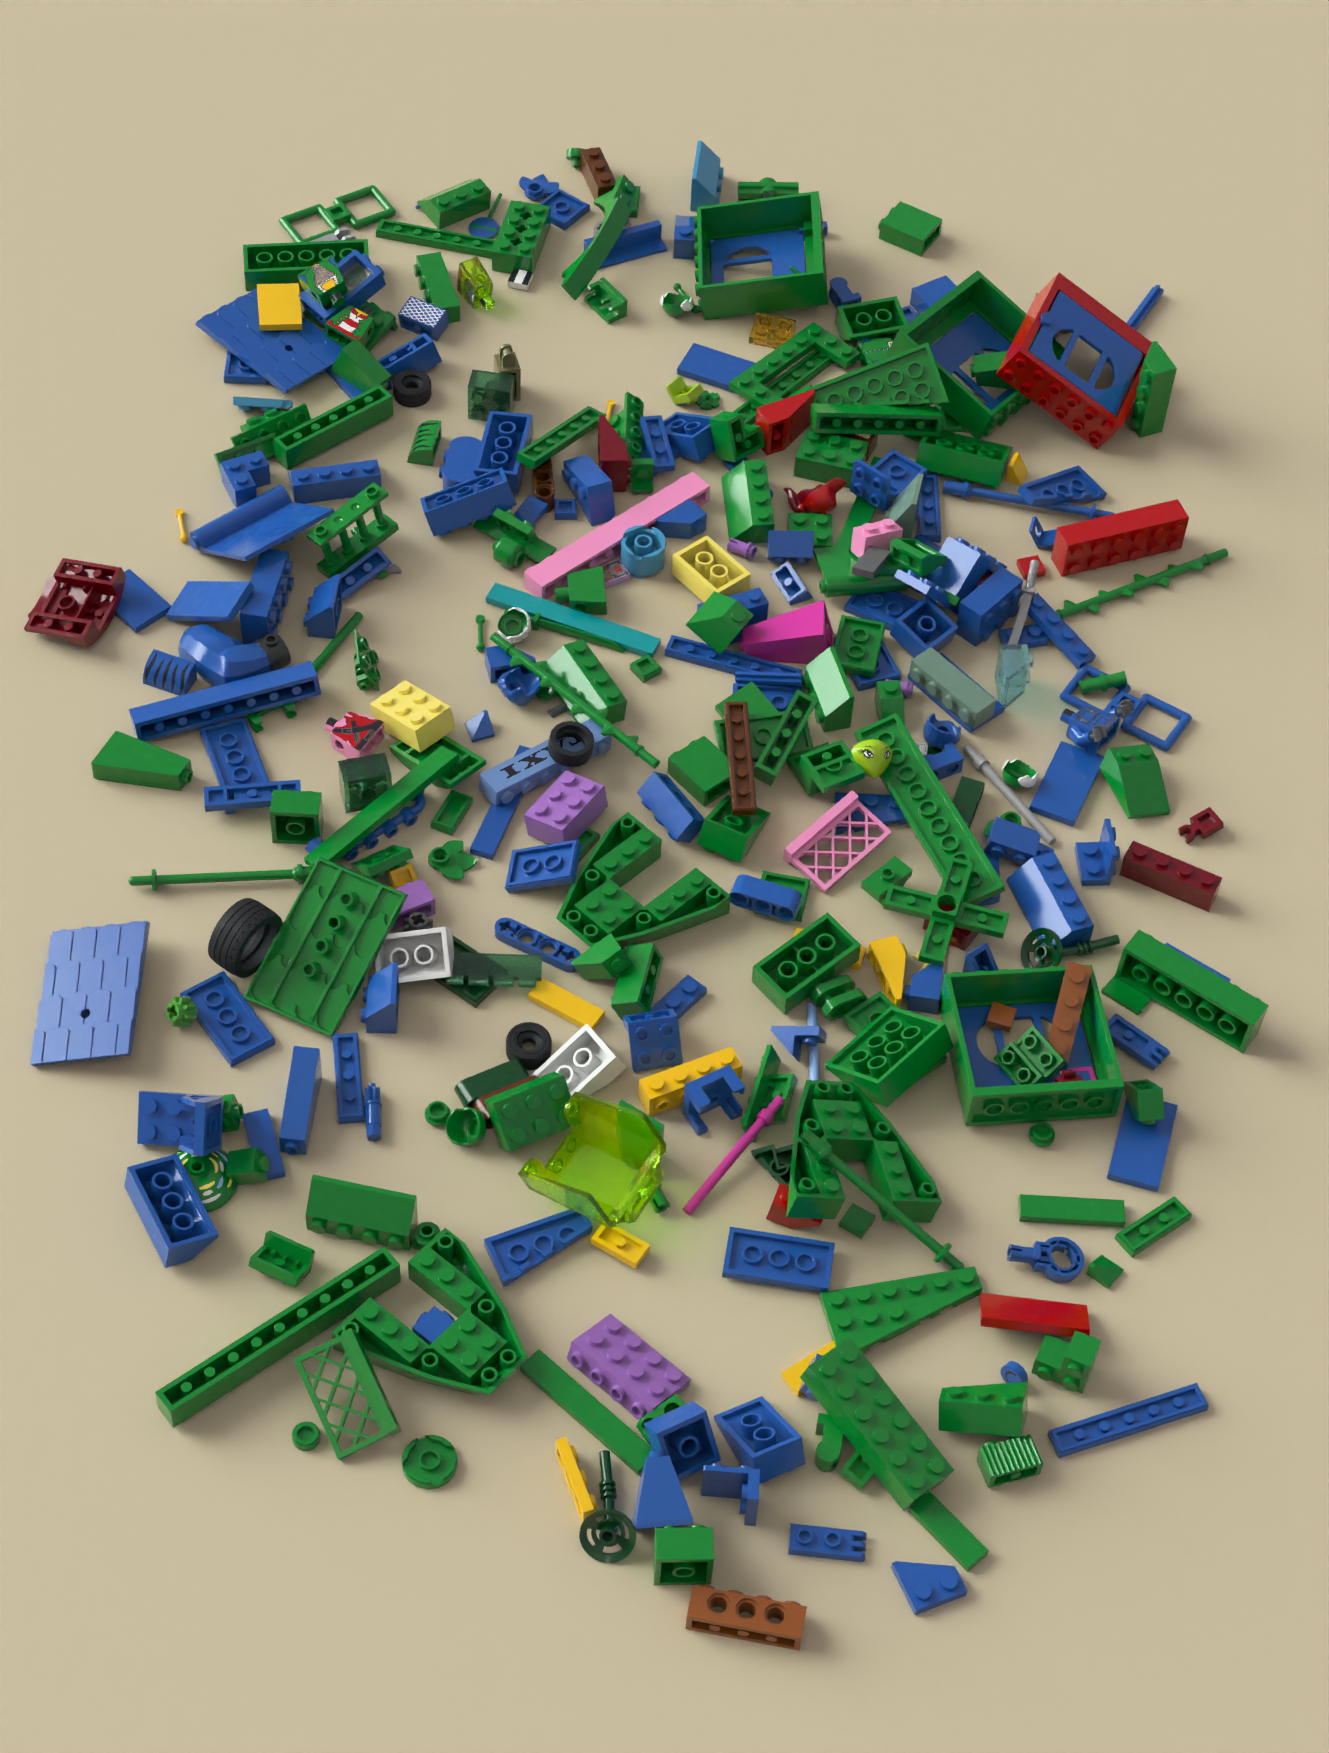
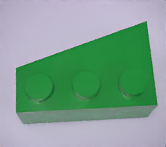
M1028 1382L942 1388L939 1398V1431L1022 1437L1027 1415Z

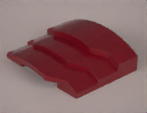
M62 558L53 577L47 580L39 600L28 614L29 620L24 630L44 634L46 637L66 640L68 644L91 646L105 632L119 606L126 580L122 567Z

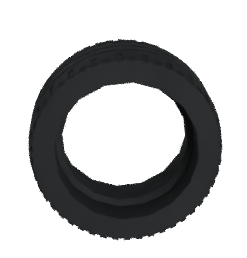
M243 898L237 901L222 915L216 924L208 944L209 957L217 965L239 978L253 975L258 971L283 924L281 917L264 904L252 898Z

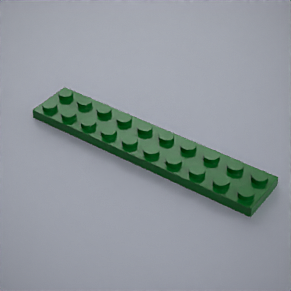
M897 713L855 731V738L858 743L869 739H876L888 744L893 751L891 762L879 777L942 880L949 858L954 857L974 862L963 902L976 905L1004 892L1005 885Z

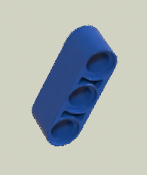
M744 874L737 876L729 894L731 895L730 902L738 907L784 921H793L796 918L803 901L802 894L795 889Z

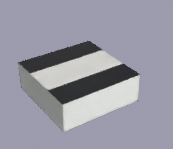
M513 268L508 279V287L528 291L533 280V272Z

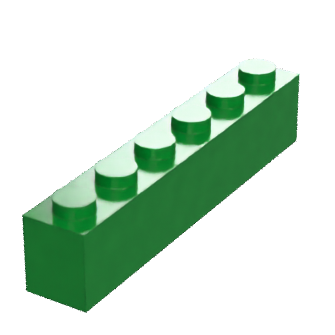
M379 384L273 439L275 458L288 470L393 416V396Z
M811 403L809 425L814 433L940 436L943 415L937 407Z

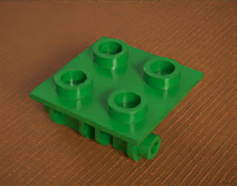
M354 629L356 646L354 661L357 686L363 691L374 686L379 691L381 676L377 669V663H379L378 655L375 650L370 649L365 636L361 637L359 632Z

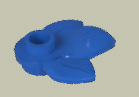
M544 174L532 180L522 176L519 180V186L525 191V196L533 201L543 198L544 195H551L559 188L558 182L548 183Z

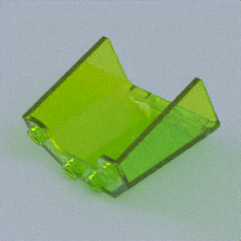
M574 1092L564 1107L565 1118L572 1128L545 1167L540 1160L531 1158L523 1165L518 1175L530 1190L606 1227H617V1224L623 1222H636L663 1181L664 1171L660 1170L661 1156L666 1153V1143L645 1113Z

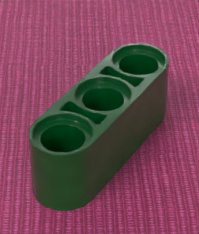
M962 776L952 802L970 829L983 794L985 782Z
M513 1059L460 1081L454 1090L464 1108H472V1104L477 1098L530 1077L521 1060Z

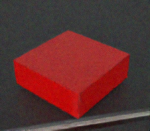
M1038 555L1017 559L1016 565L1024 580H1027L1031 560L1040 562L1036 574L1037 577L1045 576L1046 570Z

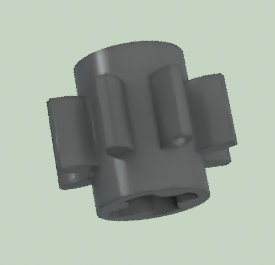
M412 912L409 918H404L403 932L430 929L433 927V919H427L425 912Z

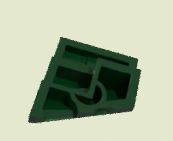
M773 1144L751 1150L752 1156L778 1184L783 1183L789 1186L793 1144L777 1149Z

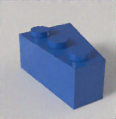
M588 455L563 461L564 470H562V478L568 484L590 525L595 526L612 520L616 516L612 480Z

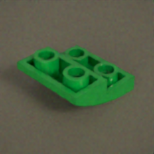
M1033 1025L1015 1043L1010 1041L993 1058L1016 1085L1044 1083L1067 1063L1038 1028Z

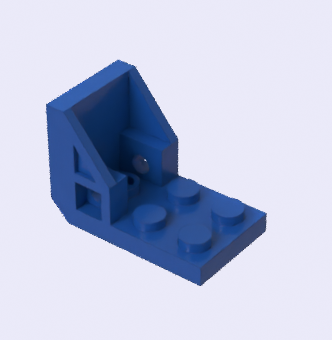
M139 1091L137 1144L178 1146L179 1150L197 1156H204L222 1150L224 1097L217 1095Z

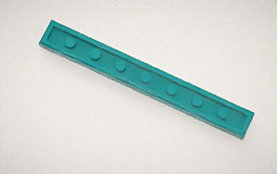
M496 582L486 596V603L506 610L513 607L521 608L529 616L541 613V619L616 642L625 648L626 651L640 656L649 654L653 658L661 644V638Z

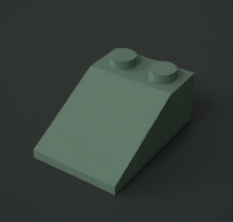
M919 473L894 499L891 510H886L885 519L893 520L903 529L902 538H913L924 474Z

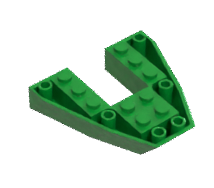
M627 812L609 826L576 875L575 883H572L556 919L589 947H592L611 933L622 948L630 945L659 940L727 915L730 910L731 895L699 869L695 868L643 907L621 887L661 858L662 839Z
M806 1080L795 1117L786 1218L836 1219L846 1199L837 1170L827 1161L816 1160L814 1158L815 1154L797 1141L800 1135L809 1128L825 1143L829 1142L832 1145L833 1153L841 1160L863 1161L871 1186L912 1221L931 1223L942 1203L936 1184L891 1122L854 1082ZM878 1205L883 1221H896Z
M446 1228L408 1261L409 1279L458 1318L430 1345L427 1344L371 1297L332 1332V1339L342 1335V1332L347 1329H354L373 1365L412 1380L468 1394H491L528 1358L501 1299L466 1244ZM341 1343L333 1347V1349L345 1353Z

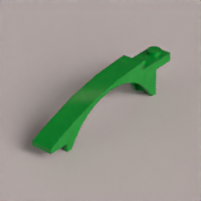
M625 175L618 177L613 190L594 200L593 203L602 210L605 216L602 226L586 250L562 272L561 276L564 278L561 286L573 300L578 299L601 267L632 210L629 208L636 188Z

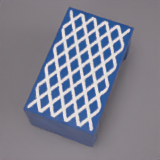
M410 296L398 313L402 328L419 335L426 333L436 342L449 324L447 310Z

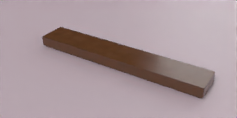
M724 702L732 816L756 815L757 806L747 702Z

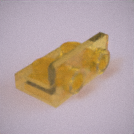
M756 312L754 325L749 336V343L776 349L795 336L796 320Z

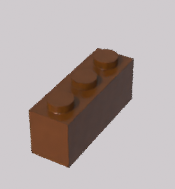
M600 147L581 150L580 170L595 200L613 190L616 180Z

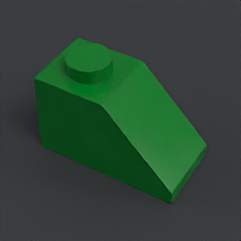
M900 680L877 681L874 702L878 720L897 713L905 726L904 697Z
M611 933L571 961V964L584 980L613 979L633 964Z
M1148 1079L1123 1082L1133 1118L1139 1122L1141 1121V1124H1155L1156 1120L1165 1119L1163 1088Z

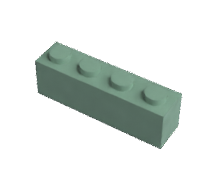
M932 647L911 660L909 676L973 729L993 716L996 700Z

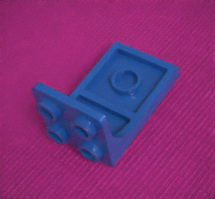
M892 449L873 466L860 459H856L853 462L850 491L885 512L892 506L894 499L919 473L924 474L923 478H925L928 469L895 449Z

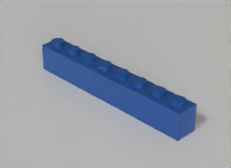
M309 661L129 709L137 739L146 742L321 695L318 675L312 662Z

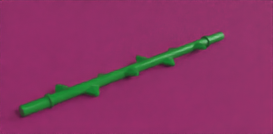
M1226 548L1178 566L1169 564L1168 570L1149 577L1134 574L1133 583L1109 592L1100 590L1098 591L1099 596L1077 604L1065 600L1064 609H1057L1056 613L1062 619L1084 610L1097 614L1099 613L1100 604L1121 596L1133 597L1134 591L1156 583L1168 587L1169 578L1193 569L1202 571L1204 570L1203 565H1210L1211 562L1227 557L1228 551Z
M496 632L491 635L490 640L502 648L505 654L512 656L509 663L511 667L523 665L541 679V687H551L573 704L570 710L572 715L584 713L603 728L601 731L603 736H613L630 749L636 757L639 756L654 769L659 766L660 761L646 751L644 746L637 744L638 736H627L606 719L609 712L608 709L594 710L575 695L577 692L575 687H565L545 671L548 664L546 661L533 662L516 649L514 644H510Z

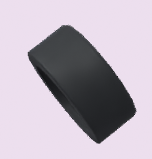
M566 721L557 724L550 733L548 742L549 755L562 766H581L591 758L594 745L593 733L588 727L579 722ZM564 737H573L582 741L585 747L579 751H568L561 748L557 741Z

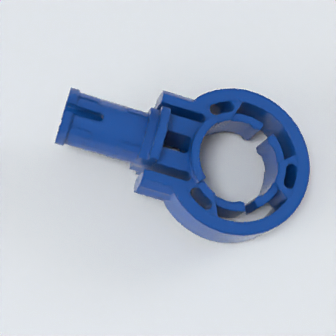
M1053 1237L1046 1242L1035 1241L1033 1248L1010 1244L1007 1250V1261L1028 1263L1032 1266L1034 1272L1043 1273L1048 1279L1058 1283H1067L1074 1280L1084 1265V1255L1080 1247L1065 1237ZM1065 1249L1068 1250L1066 1255L1071 1260L1069 1269L1058 1267L1054 1263L1055 1261L1052 1259L1051 1253L1055 1251L1064 1253Z

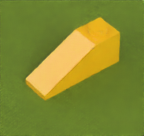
M895 935L869 942L867 958L885 996L900 1008L905 959L908 953L905 944H901L898 936Z

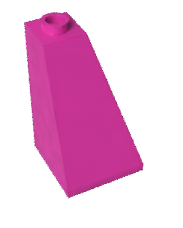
M819 601L743 628V637L739 639L741 651H745L746 655L771 662L809 664L827 648L833 646V628L825 602Z

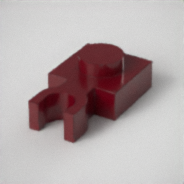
M1208 807L1190 818V825H1183L1178 828V834L1182 836L1185 833H1189V835L1185 836V842L1189 844L1199 834L1205 839L1223 829V821Z

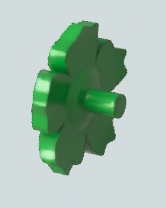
M705 390L698 396L699 399L695 402L698 406H701V409L710 410L720 406V395L713 392L709 393Z

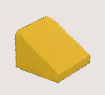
M1016 452L1008 465L1006 481L1022 485L1028 471L1020 454Z

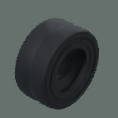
M408 369L399 372L394 377L393 396L400 405L419 407L430 400L432 394L431 380L425 372Z
M524 1022L514 1026L506 1038V1055L508 1060H521L526 1070L538 1069L551 1056V1036L545 1027L537 1023ZM526 1042H531L536 1047L532 1050H525L522 1048V1045Z

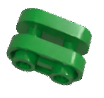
M838 975L832 980L824 983L819 982L811 989L810 999L817 1007H822L821 1013L828 1021H833L843 1017L844 1014L866 1001L867 996L861 989H854L856 984L849 975Z

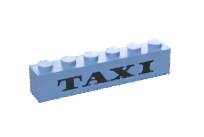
M592 719L581 723L593 733L594 745L590 759L608 752L611 748L612 736H603L601 734L603 728ZM564 737L557 741L561 748L568 751H579L585 747L582 741L573 737ZM549 740L481 773L479 790L495 806L500 803L507 804L515 795L521 792L526 794L533 788L548 783L551 779L563 774L566 770L570 771L574 767L562 766L555 762L549 755Z

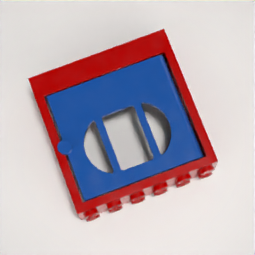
M1059 272L1036 295L996 374L1098 450L1122 427L1136 397L1140 372L1152 342ZM1060 331L1071 332L1072 335L1058 361L1052 348L1053 336ZM1078 337L1100 353V358L1087 383L1065 367ZM1106 360H1108L1113 371V383L1109 388L1096 389L1094 385Z

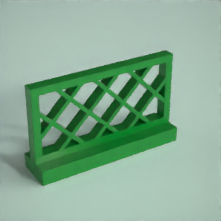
M349 1328L342 1332V1335L293 1359L338 1460H342L389 1435L393 1436L402 1431L362 1342L354 1329ZM341 1343L345 1351L342 1362L339 1363L327 1359L331 1348ZM325 1351L323 1357L318 1356V1354ZM312 1357L322 1360L316 1376L307 1373L302 1362ZM347 1359H349L351 1366L346 1365ZM326 1362L340 1366L334 1382L321 1378ZM344 1368L354 1371L356 1375L353 1388L339 1384ZM309 1377L315 1379L313 1385H312V1383H311ZM319 1381L333 1385L327 1401L318 1398L315 1391ZM359 1384H360V1386H361L363 1392L357 1390ZM337 1387L351 1391L346 1407L332 1403ZM355 1393L365 1396L368 1401L364 1413L350 1409ZM320 1402H322V1403H325V1404H326V1406H325V1409H324V1410H323V1408H322V1406H321V1403H320ZM330 1406L344 1410L339 1426L329 1423L327 1419ZM370 1409L372 1410L374 1417L368 1415ZM349 1412L362 1416L357 1432L343 1428ZM367 1418L377 1421L381 1430L380 1433L372 1437L362 1434ZM331 1427L337 1429L336 1435H334ZM342 1431L356 1435L352 1447L344 1451L341 1450L338 1443ZM360 1437L366 1439V1440H364V1441L358 1443Z

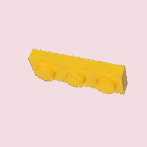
M563 1437L555 1442V1454L581 1522H583L590 1513L597 1510V1504L594 1495L588 1494L585 1487L588 1486V1481L584 1470L578 1469L576 1462L579 1459L575 1446H570L567 1437Z

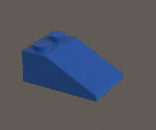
M676 412L663 421L669 444L680 451L679 455L681 457L700 462L705 460L706 456L710 453L715 452L709 422L711 416Z
M763 1396L714 1416V1421L740 1466L760 1469V1483L767 1482L774 1477L805 1465L802 1437Z

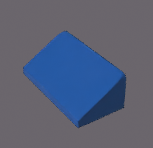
M789 561L770 573L789 605L813 598Z

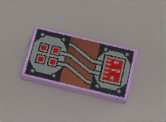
M620 559L602 565L605 588L630 579V573Z

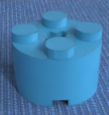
M645 525L633 526L624 532L621 540L620 561L633 577L641 579L655 574L664 568L666 548L664 534L654 527L647 529Z

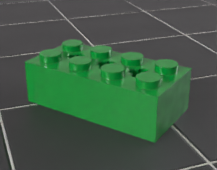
M511 200L492 249V271L511 274L513 268L534 273L551 226V206Z
M827 912L755 964L752 970V983L785 1015L810 997L811 989L814 985L834 979L859 961L861 944Z

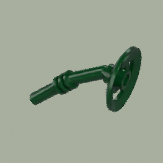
M1037 928L1031 931L1023 941L1021 961L1024 968H1046L1051 965L1058 967L1062 957L1073 955L1081 957L1083 954L1088 955V952L1092 954L1094 950L1120 944L1118 935H1113L1094 941L1088 939L1086 942L1081 941V944L1076 942L1074 946L1062 947L1059 936L1053 930ZM1045 935V938H1041L1035 944H1033V941L1037 937ZM1053 939L1057 944V948H1055L1052 944ZM1029 952L1034 953V958L1038 963L1035 967L1031 964Z
M602 1450L599 1452L602 1480L599 1483L600 1499L603 1501L604 1509L596 1510L584 1519L580 1527L579 1539L582 1548L590 1557L600 1562L612 1563L626 1558L632 1552L636 1542V1530L632 1521L625 1514L615 1510L614 1500L617 1498L616 1482L612 1479L610 1451ZM604 1515V1520L600 1522L595 1520V1518ZM622 1522L626 1524L629 1530V1540L625 1538L626 1532ZM618 1527L620 1528L621 1536L617 1534ZM588 1528H589V1529H592V1530H591V1536H592V1539H593V1541H594V1543H595L594 1546L590 1543V1541H589V1539H588V1536H587V1529H588ZM596 1530H600L599 1539L596 1535ZM619 1544L622 1548L614 1553L603 1552L604 1546L612 1547Z

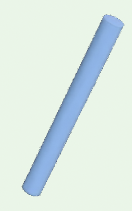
M813 1002L807 1004V1026H817V1006ZM817 1043V1046H808L809 1080L820 1081Z

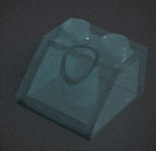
M1028 644L1000 645L995 670V682L998 701L1004 706V710L1025 692L1026 683L1030 682L1029 668L1033 667V654H1029Z

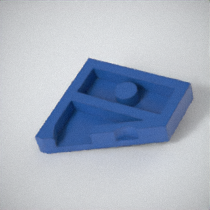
M899 1561L892 1563L891 1568L914 1615L959 1599L967 1594V1589L955 1566Z

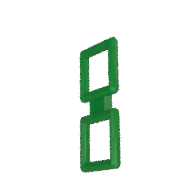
M371 185L335 198L333 200L334 206L324 208L321 204H317L283 216L279 219V223L294 242H309L335 233L340 228L339 225L349 222L354 229H358L378 222L381 219L392 217L396 214V210L377 187ZM372 194L385 209L357 220L345 206V203ZM318 213L331 228V230L303 239L290 223Z

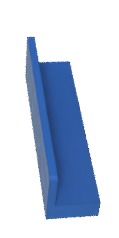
M656 220L623 229L599 269L667 251V246L661 239L662 224L660 221ZM595 237L584 240V251Z

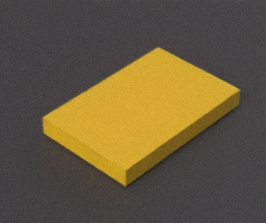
M299 283L257 284L260 331L302 330L301 303L298 296L300 295Z

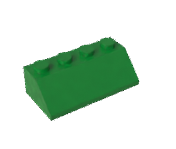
M1157 341L1152 342L1144 359L1137 394L1133 403V412L1130 418V427L1137 433L1139 438L1162 432L1177 371L1176 366Z
M766 460L743 461L721 477L729 541L733 537L745 543H767L768 531L774 530L775 523Z
M584 639L563 645L547 661L548 664L545 671L565 687H575L577 689L575 695L594 710L608 709L609 712L606 719L613 724L624 720L627 699ZM557 693V696L570 713L573 704ZM584 713L571 714L573 719L579 723L590 719Z
M313 1174L305 1215L306 1226L308 1230L318 1234L327 1233L337 1235L342 1239L351 1238L371 1245L380 1244L395 1250L404 1249L410 1251L414 1230L418 1225L417 1196Z

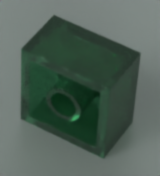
M472 369L468 383V419L487 421L490 411L513 413L515 408V375Z
M385 753L338 761L340 793L346 813L363 810L392 786L391 771Z

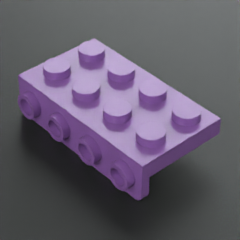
M611 1313L573 1340L567 1355V1359L573 1367L581 1371L595 1385L599 1386L614 1401L622 1405L639 1420L676 1393L677 1395L689 1386L691 1381L687 1375Z

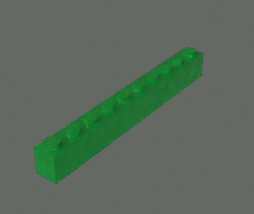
M385 1246L157 1390L155 1394L158 1409L173 1428L353 1313L369 1297L374 1299L401 1282L400 1264Z

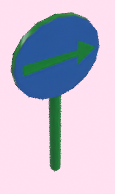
M501 193L498 194L488 217L477 218L469 224V232L472 236L491 239L497 235L499 231L498 223L491 218L502 197Z

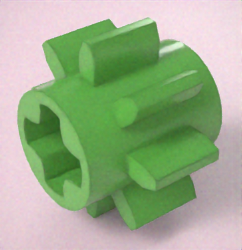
M173 997V1002L169 1003L166 1008V1016L168 1020L173 1021L174 1027H190V1021H194L198 1015V1008L195 1003L191 1002V997Z

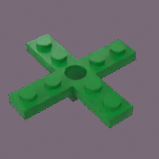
M950 857L937 895L893 884L889 885L883 909L930 920L918 961L942 967L955 927L1003 939L1009 920V913L963 902L974 862ZM950 906L954 910L943 911L939 907Z

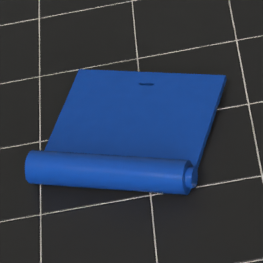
M278 485L190 532L189 543L193 549H197L200 552L248 561L281 542L283 544L293 539L292 536L329 517L335 511L332 508L292 502L286 489Z

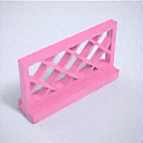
M853 790L784 849L783 860L789 865L792 863L808 879H811V882L824 894L892 834V831L858 801L859 796ZM856 810L860 811L864 815V822L851 821V814ZM837 826L848 827V836H834V829ZM851 827H865V837H851ZM868 827L878 828L883 834L878 838L868 837ZM820 841H831V851H818L817 844ZM834 841L848 842V852L834 851ZM851 842L865 843V850L862 852H851ZM803 856H814V866H806L799 859ZM818 856H830L831 866H818ZM835 857H848V865L845 867H835ZM818 871L831 872V880L824 884L818 878Z

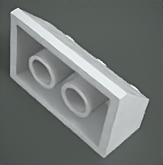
M438 927L388 934L375 959L376 972L392 963H398L399 983L452 977L454 961L452 928Z

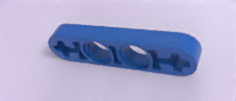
M506 917L496 921L495 937L500 942L562 971H577L571 964L573 960H570L571 958L576 959L581 955L576 948L511 918ZM529 936L533 938V941L526 944L521 942L520 939ZM546 946L553 947L555 951L553 953L547 954L544 953L542 949Z

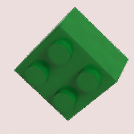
M273 790L270 806L273 843L307 845L316 837H321L322 839L324 826L322 792Z
M667 1525L655 1528L653 1546L654 1585H711L714 1564L713 1527L693 1525L689 1528H677Z

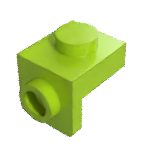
M677 376L666 385V389L675 405L682 403L692 404L699 399L698 396L704 391L701 384L687 386L682 376Z

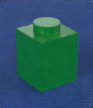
M256 1147L228 1152L226 1176L238 1185L267 1181L270 1162L269 1156Z

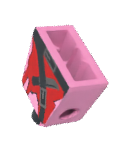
M347 712L341 721L330 717L325 724V730L331 732L333 749L359 766L364 763L385 737L383 721L354 712Z

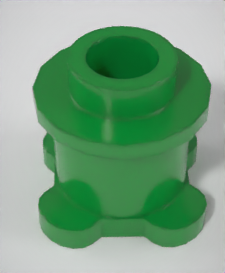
M432 1222L419 1224L414 1230L415 1239L412 1240V1248L420 1251L440 1233L439 1227Z

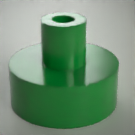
M570 148L566 150V159L572 161V167H580L581 150L585 149Z

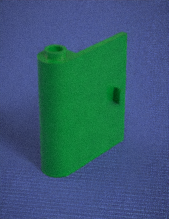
M851 545L813 548V554L823 574V580L819 581V589L825 598L906 590V584L895 578L894 575H876L873 579L852 574V567L858 561V557L851 552Z

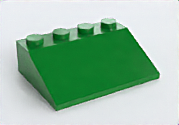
M941 430L940 436H924L919 444L916 463L928 469L927 473H932L933 471L941 473L940 475L945 478H953L954 476L962 478L963 482L974 483L975 481L983 483L984 487L995 488L999 487L1002 482L1013 447Z
M890 1006L825 1064V1067L843 1082H854L871 1102L888 1107L954 1046L946 1023Z

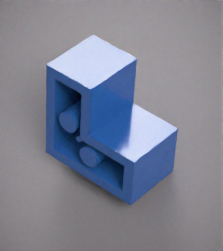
M262 451L220 462L222 483L236 508L257 497L256 488L271 484L269 464Z

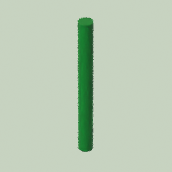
M356 612L312 663L316 673L363 619V615L360 612Z

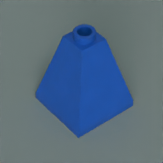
M665 1450L649 1451V1457L645 1458L632 1518L635 1529L693 1524V1517L671 1458L666 1456Z

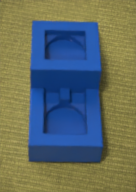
M529 495L514 515L520 521L526 520L535 527V523L548 511V504Z

